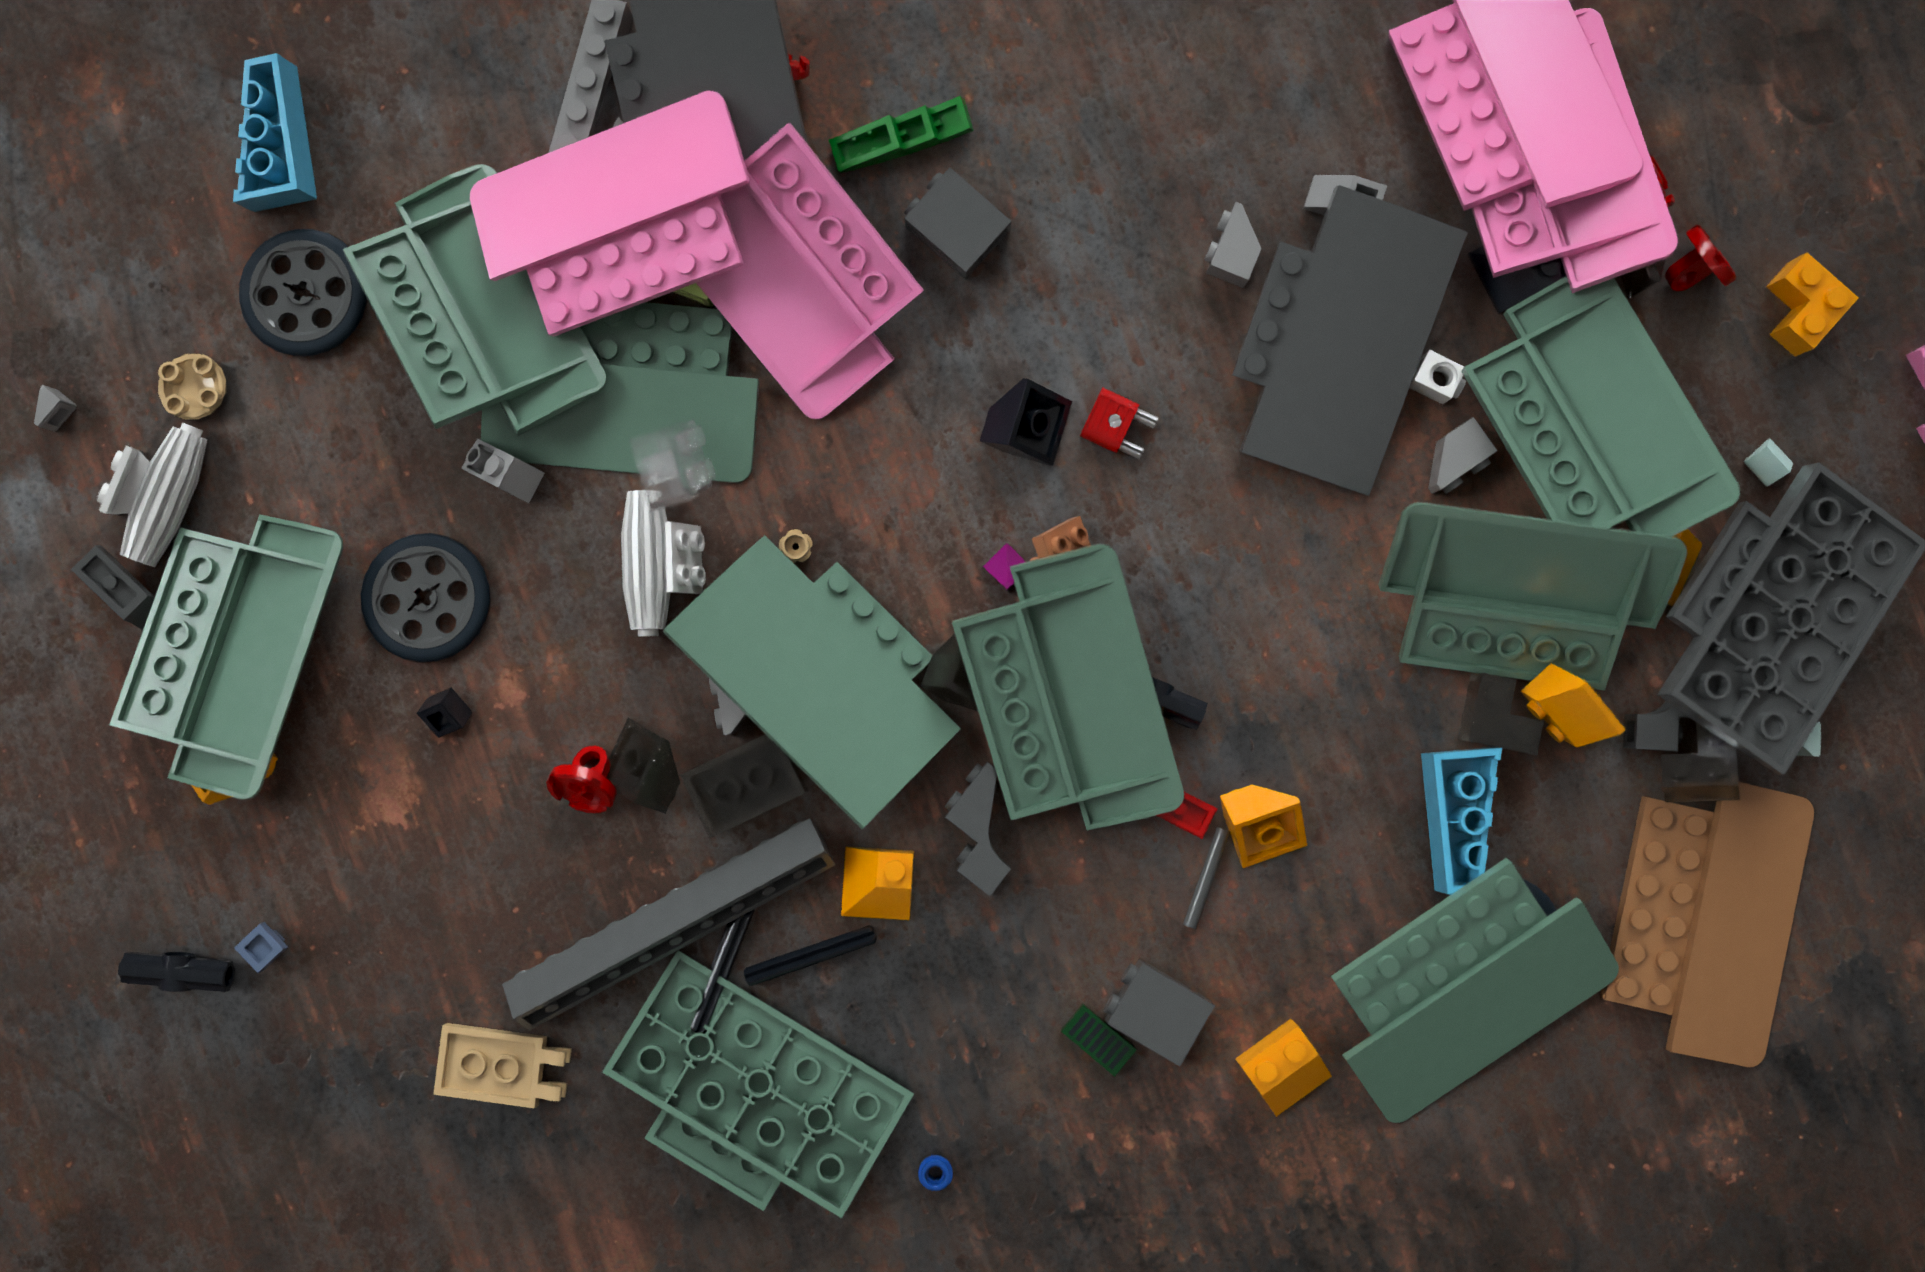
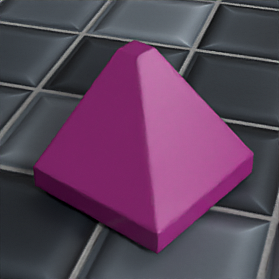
M1006 543L983 568L1007 591L1014 584L1010 566L1026 561Z

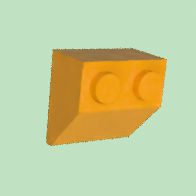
M1552 663L1521 690V693L1529 701L1526 704L1528 710L1539 720L1544 719L1547 722L1546 731L1558 743L1566 741L1578 748L1621 735L1626 730L1587 681Z
M1292 1019L1286 1021L1235 1058L1276 1117L1332 1077L1315 1048Z

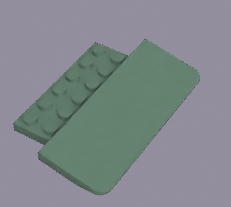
M478 164L450 174L396 202V209L404 226L344 248L343 252L435 429L500 403L516 435L519 436L598 394L605 386L606 374L581 327L554 337L548 335L527 270L497 281L489 279L470 202V192L478 181L497 173L487 165Z
M1566 276L1507 309L1503 315L1518 340L1462 369L1464 377L1547 520L1612 528L1625 521L1630 531L1673 537L1731 507L1740 496L1738 482L1614 278L1572 293Z
M644 302L581 326L606 374L605 386L598 394L519 436L516 435L500 403L482 410L481 440L525 463L739 483L750 476L753 468L760 381L756 378L728 376L733 327L718 309Z
M1414 503L1406 507L1401 514L1378 586L1380 591L1414 596L1399 652L1400 663L1531 681L1552 663L1587 681L1592 689L1605 691L1626 625L1656 629L1678 582L1686 559L1687 549L1685 544L1676 537L1429 503Z
M260 514L249 545L179 528L109 725L179 744L167 777L169 779L243 800L255 797L262 788L342 554L343 540L341 536L332 530Z
M1095 544L1010 566L1020 602L952 621L1010 819L1015 820L1079 802L1086 830L1145 819L1177 809L1183 802L1184 790L1116 552L1108 545Z
M1505 858L1331 976L1371 1035L1342 1055L1385 1118L1390 1122L1400 1123L1406 1121L1612 983L1618 975L1619 966L1580 899L1574 898L1547 917L1512 862Z

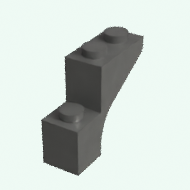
M1667 701L1656 710L1648 713L1625 714L1624 728L1626 730L1624 731L1623 748L1678 751V745L1681 743L1683 735L1679 718L1689 717Z
M986 762L983 767L978 763L975 765L965 779L970 783L962 794L956 790L944 807L949 810L945 818L976 841L974 846L968 843L956 858L960 863L957 871L987 895L991 896L1011 870V866L998 856L989 840V825L997 772L993 765Z

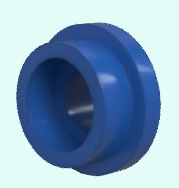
M940 1155L926 1157L921 1162L918 1170L921 1184L931 1191L945 1189L953 1177L951 1163ZM932 1167H939L942 1170V1174L939 1177H932L929 1174V1170Z

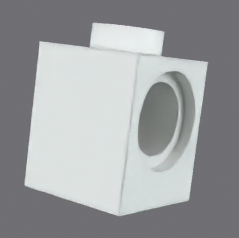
M1429 350L1421 356L1410 388L1444 404L1452 399V397L1456 399L1462 392L1466 380L1462 378L1464 366ZM1434 371L1441 372L1445 376V386H1439L1434 382Z

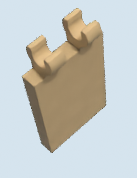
M446 1023L442 1025L433 1095L527 1108L538 1107L540 1099L561 1101V1097H566L568 1083L559 1081L543 1082L544 1064L565 1066V1063H570L572 1048L546 1047L547 1036Z

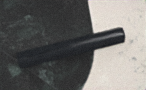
M755 909L727 924L710 970L713 971L712 975L709 978L702 1003L691 1025L692 1031L703 1033L707 1031L703 1027L705 1024L709 1026L718 999L724 986L716 981L719 975L726 980L728 979Z
M868 925L763 961L744 969L745 980L748 986H754L873 945L877 941L873 927Z

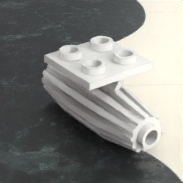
M182 423L180 429L173 426L151 461L143 455L144 452L129 446H125L123 452L118 450L115 454L110 468L115 473L110 484H103L97 502L101 503L99 511L112 515L128 514L120 551L121 556L156 567L177 534L198 484L207 445V439L201 437L203 430Z
M656 490L627 492L621 530L622 588L630 629L638 630V637L659 636V629L666 628L670 594H701L706 580L705 570L702 567V551L704 550L705 540L701 532V526L668 522L662 491Z

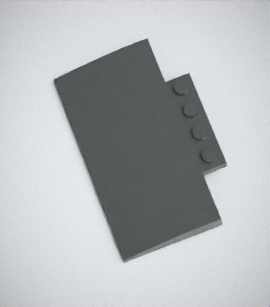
M629 0L636 33L604 40L624 123L699 93L715 91L724 98L744 161L788 123L794 126L807 143L776 0Z
M1341 185L1336 186L1312 251L1310 252L1284 242H1279L1232 372V376L1263 386L1239 452L1369 496L1468 232Z
M1819 462L1802 466L1770 518L1749 502H1739L1666 616L1692 635L1693 639L1657 695L1747 756L1778 775H1785L1925 551V540Z

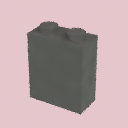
M949 167L944 174L939 172L931 179L927 185L929 191L921 200L917 197L907 206L904 212L906 214L904 218L905 227L960 276L967 280L1009 233L1012 221Z
M1138 959L1135 965L1130 963L1121 978V982L1124 985L1118 996L1113 993L1107 1001L1103 1012L1107 1013L1105 1020L1111 1027L1174 1064L1181 1066L1215 1005L1206 997Z

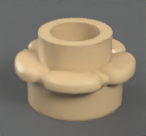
M793 529L788 531L787 535L779 541V550L793 563L796 561L804 562L811 555L812 539L808 534H802L800 530ZM795 543L799 544V548L797 550L793 549V545Z

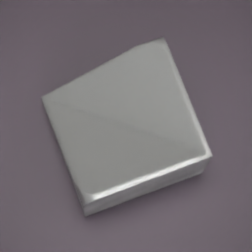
M42 385L39 391L34 424L55 432L73 413L77 405L59 390Z

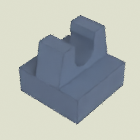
M263 922L255 927L234 949L257 973H260L276 960L288 946L284 943L285 939L277 930H272Z

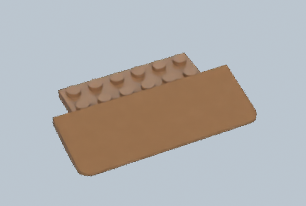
M1722 778L1714 812L1642 796L1610 951L1618 963L1619 971L1615 980L1601 990L1600 998L1672 1015L1666 1050L1670 1052L1744 1067L1759 1065L1766 1055L1814 820V808L1811 802L1804 797Z

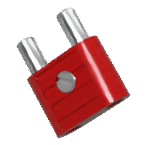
M1102 387L1080 437L1115 453L1120 450L1140 459L1144 448L1125 440L1124 437L1133 419L1154 428L1157 425L1158 417L1139 409L1140 404Z

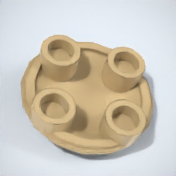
M185 354L171 362L163 363L158 370L160 377L158 395L162 405L168 413L184 420H198L212 414L221 405L226 394V378L223 370L209 356Z

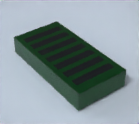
M1083 1003L1061 1029L1064 1035L1114 1077L1137 1050L1136 1047Z

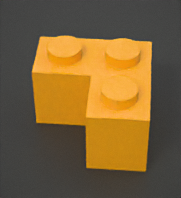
M1806 252L1789 261L1766 286L1767 289L1791 309L1769 335L1795 357L1808 352L1820 343L1859 297Z

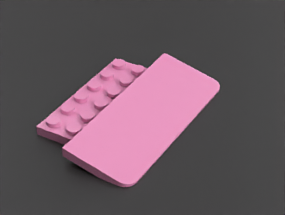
M1453 0L1454 3L1389 30V39L1464 211L1533 183L1544 207L1549 208L1604 191L1629 181L1639 174L1642 168L1641 155L1569 0Z
M1591 8L1575 10L1574 13L1641 155L1642 168L1639 174L1629 181L1549 208L1544 207L1534 183L1471 208L1493 278L1561 258L1571 291L1575 293L1664 260L1672 255L1677 247L1678 237L1603 18L1599 12Z
M715 91L699 93L478 181L470 192V202L489 279L497 281L527 270L548 335L553 337L744 265L721 194L749 184L750 179L724 98Z
M788 123L744 161L750 183L721 194L744 265L697 282V285L800 410L809 418L820 419L828 415L895 359L874 334V331L922 293L924 289L794 126Z

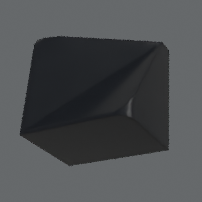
M452 687L428 697L417 712V715L438 738L463 728L472 714L471 709Z

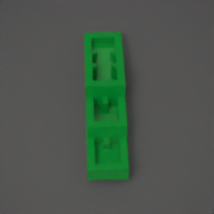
M958 96L931 108L924 105L895 118L888 115L834 137L829 142L838 172L844 173L944 143L970 133L974 129L963 97Z

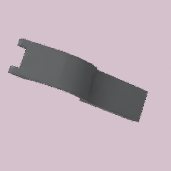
M95 545L71 571L124 621L130 622L143 630L155 596L104 547Z

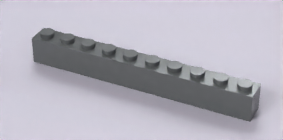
M810 818L804 822L795 823L789 830L778 836L766 839L752 850L732 857L728 863L713 871L702 873L689 884L671 890L666 896L652 904L641 906L635 913L622 920L608 924L605 929L590 937L578 940L574 946L563 952L550 955L537 966L517 973L514 978L502 984L513 1020L530 1031L835 866L836 864L821 832Z

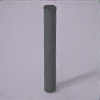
M1219 827L1216 828L1183 923L1187 927L1197 928L1230 831Z

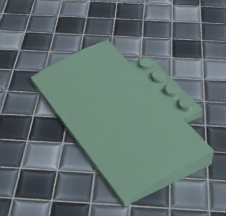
M765 535L724 571L663 630V633L861 829L961 729L912 681L934 657L838 562L813 583Z
M678 950L602 1073L662 1109L644 1139L750 1204L764 1211L779 1184L783 1182L842 1218L914 1093L720 975L716 982L724 986L718 999L709 1026L705 1024L703 1027L707 1031L705 1033L692 1031V1022L702 1003L704 992L713 971Z

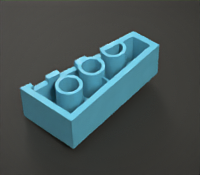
M277 53L245 60L241 105L244 106L243 124H239L238 137L242 139L240 159L236 158L235 173L239 174L238 190H234L233 202L253 212L317 199L297 66Z
M1485 747L1421 753L1434 889L1437 892L1453 894L1485 872L1488 845L1486 843L1488 829L1492 825L1493 813H1491L1493 793L1497 789L1498 777H1496L1498 760H1501L1502 748Z

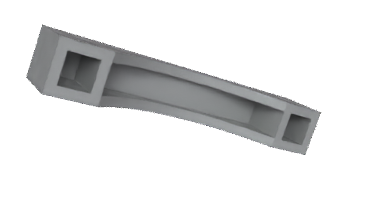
M591 0L548 153L595 135L601 105L612 76L604 40L630 33L633 15L626 2L619 0Z

